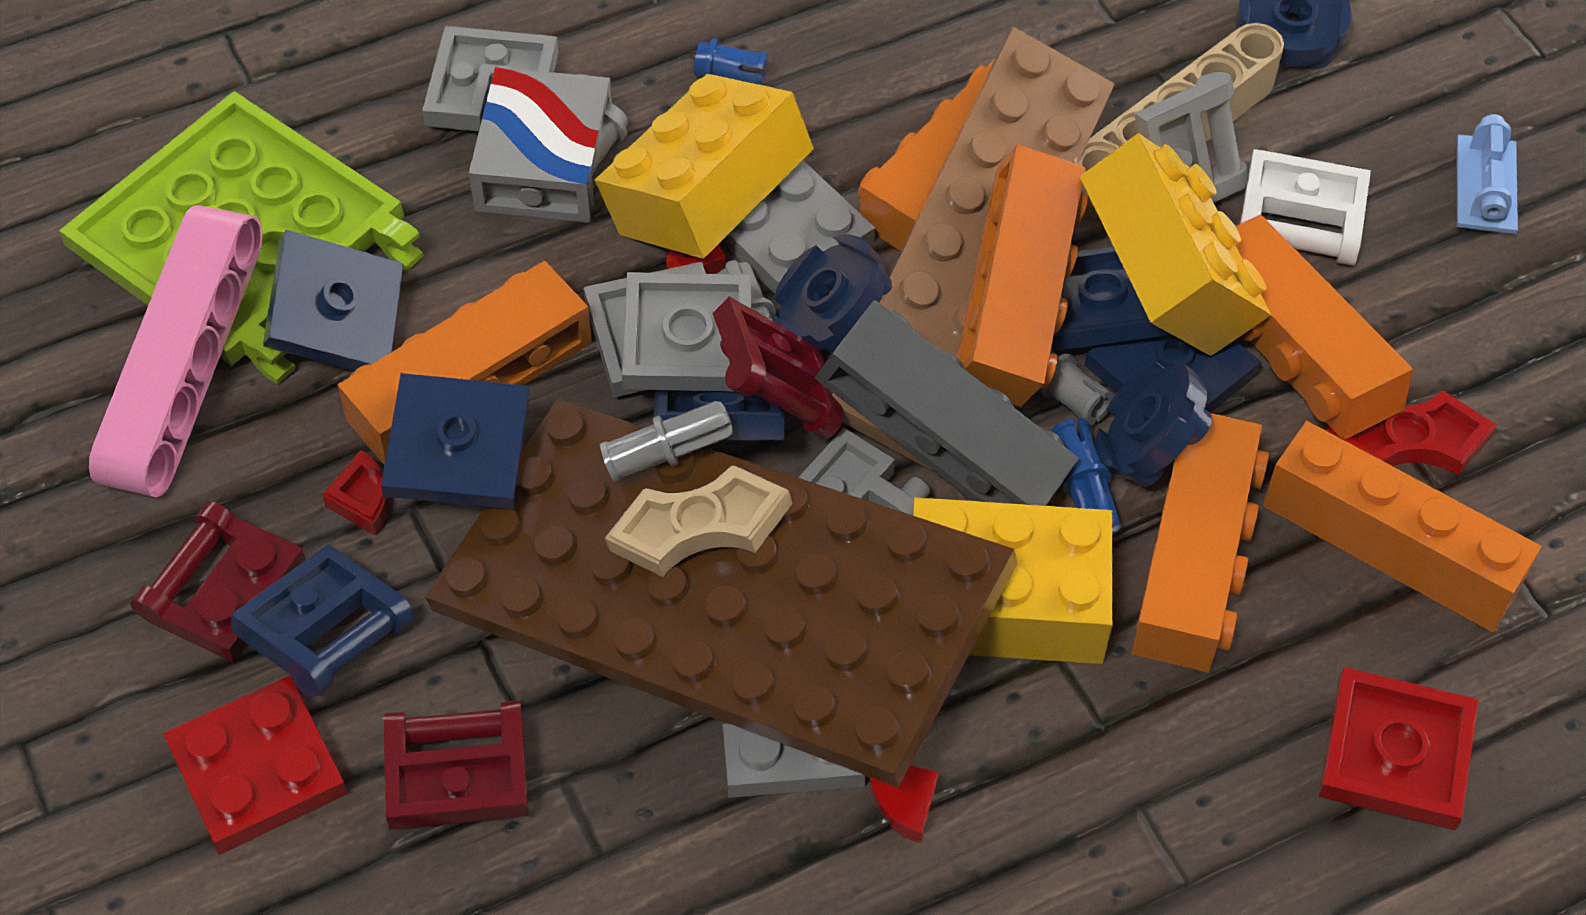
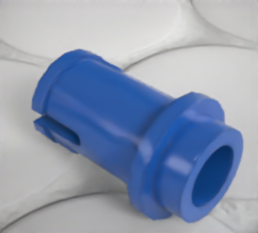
M712 38L710 43L700 41L695 57L694 75L704 77L706 74L763 85L765 73L746 70L742 66L766 68L768 53L719 45V40L716 38Z

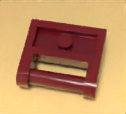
M729 296L712 313L722 339L720 341L721 350L730 362L725 374V384L727 387L746 397L754 394L803 421L805 429L818 437L825 439L834 435L840 428L844 414L841 404L832 395L833 392L814 378L825 364L820 350L802 337Z
M207 501L194 517L197 526L153 584L141 587L131 600L130 606L141 618L234 663L247 643L232 633L231 614L303 563L306 558L303 548L236 518L227 508L216 502ZM217 541L229 545V549L184 608L173 603V600Z
M521 700L501 702L500 709L412 718H407L405 711L384 714L386 820L389 830L529 816L524 744L525 733ZM502 736V744L408 753L409 745Z

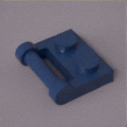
M329 544L231 614L232 633L287 672L297 688L312 698H315L332 685L335 673L387 633L398 634L414 620L413 610L402 595ZM363 606L371 612L319 653L315 654L307 648V646L359 607Z

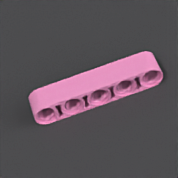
M200 205L192 206L186 212L93 443L89 457V472L95 484L156 498L162 496L168 490L260 253L262 227L259 219L254 215Z

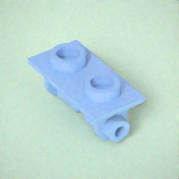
M1499 115L1485 116L1475 128L1473 136L1459 134L1457 136V227L1517 234L1516 141H1510L1511 128L1504 118Z

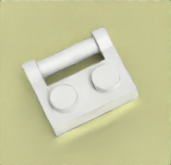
M1254 149L1239 224L1260 215L1261 212L1341 226V233L1267 220L1295 249L1336 257V263L1355 266L1361 244L1371 170Z

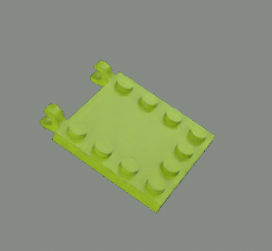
M235 91L59 230L64 245L143 303L149 305L186 212L192 206L200 205L257 217L262 227V246L220 358L233 366L246 355L256 368L275 384H279L296 369L291 361L283 357L286 352L263 347L279 239L285 230L363 252L374 243H377L389 259L403 263V270L408 271L424 257L423 252L412 245L420 236L419 232L412 225L402 220L404 214L401 201Z

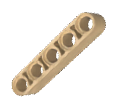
M1259 23L1246 24L1238 28L1089 139L1079 162H1077L1076 157L1074 163L1085 167L1086 172L1138 133L1134 113L1195 86L1196 81L1200 77L1209 73L1225 72L1231 76L1234 95L1229 99L1232 119L1235 121L1273 90L1284 47L1282 36L1276 29ZM1207 111L1201 113L1207 142L1212 137ZM1082 183L1081 192L1087 193ZM1088 195L1087 206L1083 216L1099 218Z

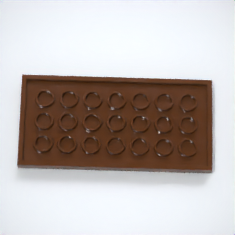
M557 399L522 450L514 509L484 507L426 594L425 599L431 610L898 788L1017 565L1015 549L706 447L677 457L678 465L671 466L667 461L625 476L621 480L614 482L605 465L600 450V443L613 441L645 427ZM734 465L789 490L793 503L756 553L735 547H716L702 550L678 562L663 577L611 552L605 540V537L643 489L648 488L664 493L692 491L715 481L730 466Z

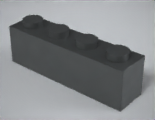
M876 300L871 303L814 377L973 501L1046 506L1079 459L1078 456L1065 447L1057 434L1047 428L1037 426L1015 409L1012 401L1004 393L994 388H988L966 371L956 356L944 349L936 348L914 331L910 322L903 315L894 310L886 309Z

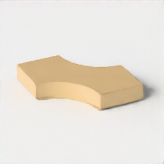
M734 465L730 466L715 481L692 491L664 493L648 488L643 489L605 537V540L611 552L663 577L678 562L702 550L716 547H735L756 553L793 503L789 490Z

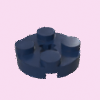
M1240 0L1236 15V27L1238 29L1246 24L1253 23L1268 25L1276 29L1284 41L1279 64L1322 69L1332 62L1333 55L1343 47L1351 24L1352 10L1348 0ZM1287 14H1298L1300 22L1286 19Z
M850 234L832 237L839 245L831 246L825 251H822L817 245L805 251L786 271L774 297V300L781 305L779 317L773 315L774 322L807 340L819 350L825 349L829 354L836 350L874 300L879 303L882 295L889 293L892 289V281L885 272L882 258L863 239ZM829 290H832L826 297H824Z
M1170 359L1173 366L1164 368L1161 364L1155 362L1134 374L1116 393L1107 408V411L1115 416L1108 434L1101 428L1098 429L1095 447L1101 463L1120 477L1133 480L1142 487L1154 484L1163 474L1165 467L1182 452L1186 445L1199 442L1207 434L1211 426L1212 415L1204 409L1207 401L1205 382L1196 372L1179 360Z

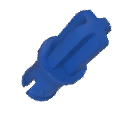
M1079 418L1077 421L1079 432L1077 433L1074 419L1060 422L1051 431L1061 438L1068 450L1079 457L1061 483V487L1064 493L1072 496L1075 508L1112 510V537L1116 536L1120 532L1121 523L1108 487L1112 475L1109 468L1100 461L1091 434L1090 424L1087 420Z

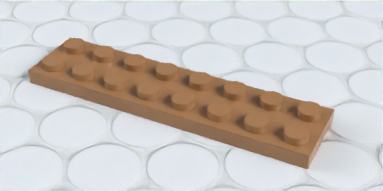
M1013 27L1006 36L889 273L892 289L889 293L882 295L879 303L886 309L894 310L903 315L910 322L913 330L936 348L944 349L957 357L996 170L1017 144L1074 163V159L1077 157V162H1079L1114 87V83ZM834 393L832 394L843 408V423L925 468L933 470Z

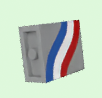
M495 67L469 170L474 211L591 223L594 209L592 171L606 104H612L610 78L584 74L575 75Z

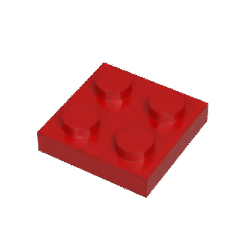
M1343 667L1337 684L1318 797L1456 831L1463 817L1479 699Z
M290 675L163 733L219 855L348 794L344 781Z

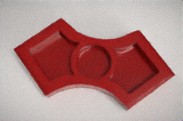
M1441 391L1429 401L1405 406L1404 411L1344 441L1391 466L1406 463H1423L1443 468L1459 476L1492 438L1497 424L1447 392ZM1330 426L1326 429L1327 432L1340 438Z

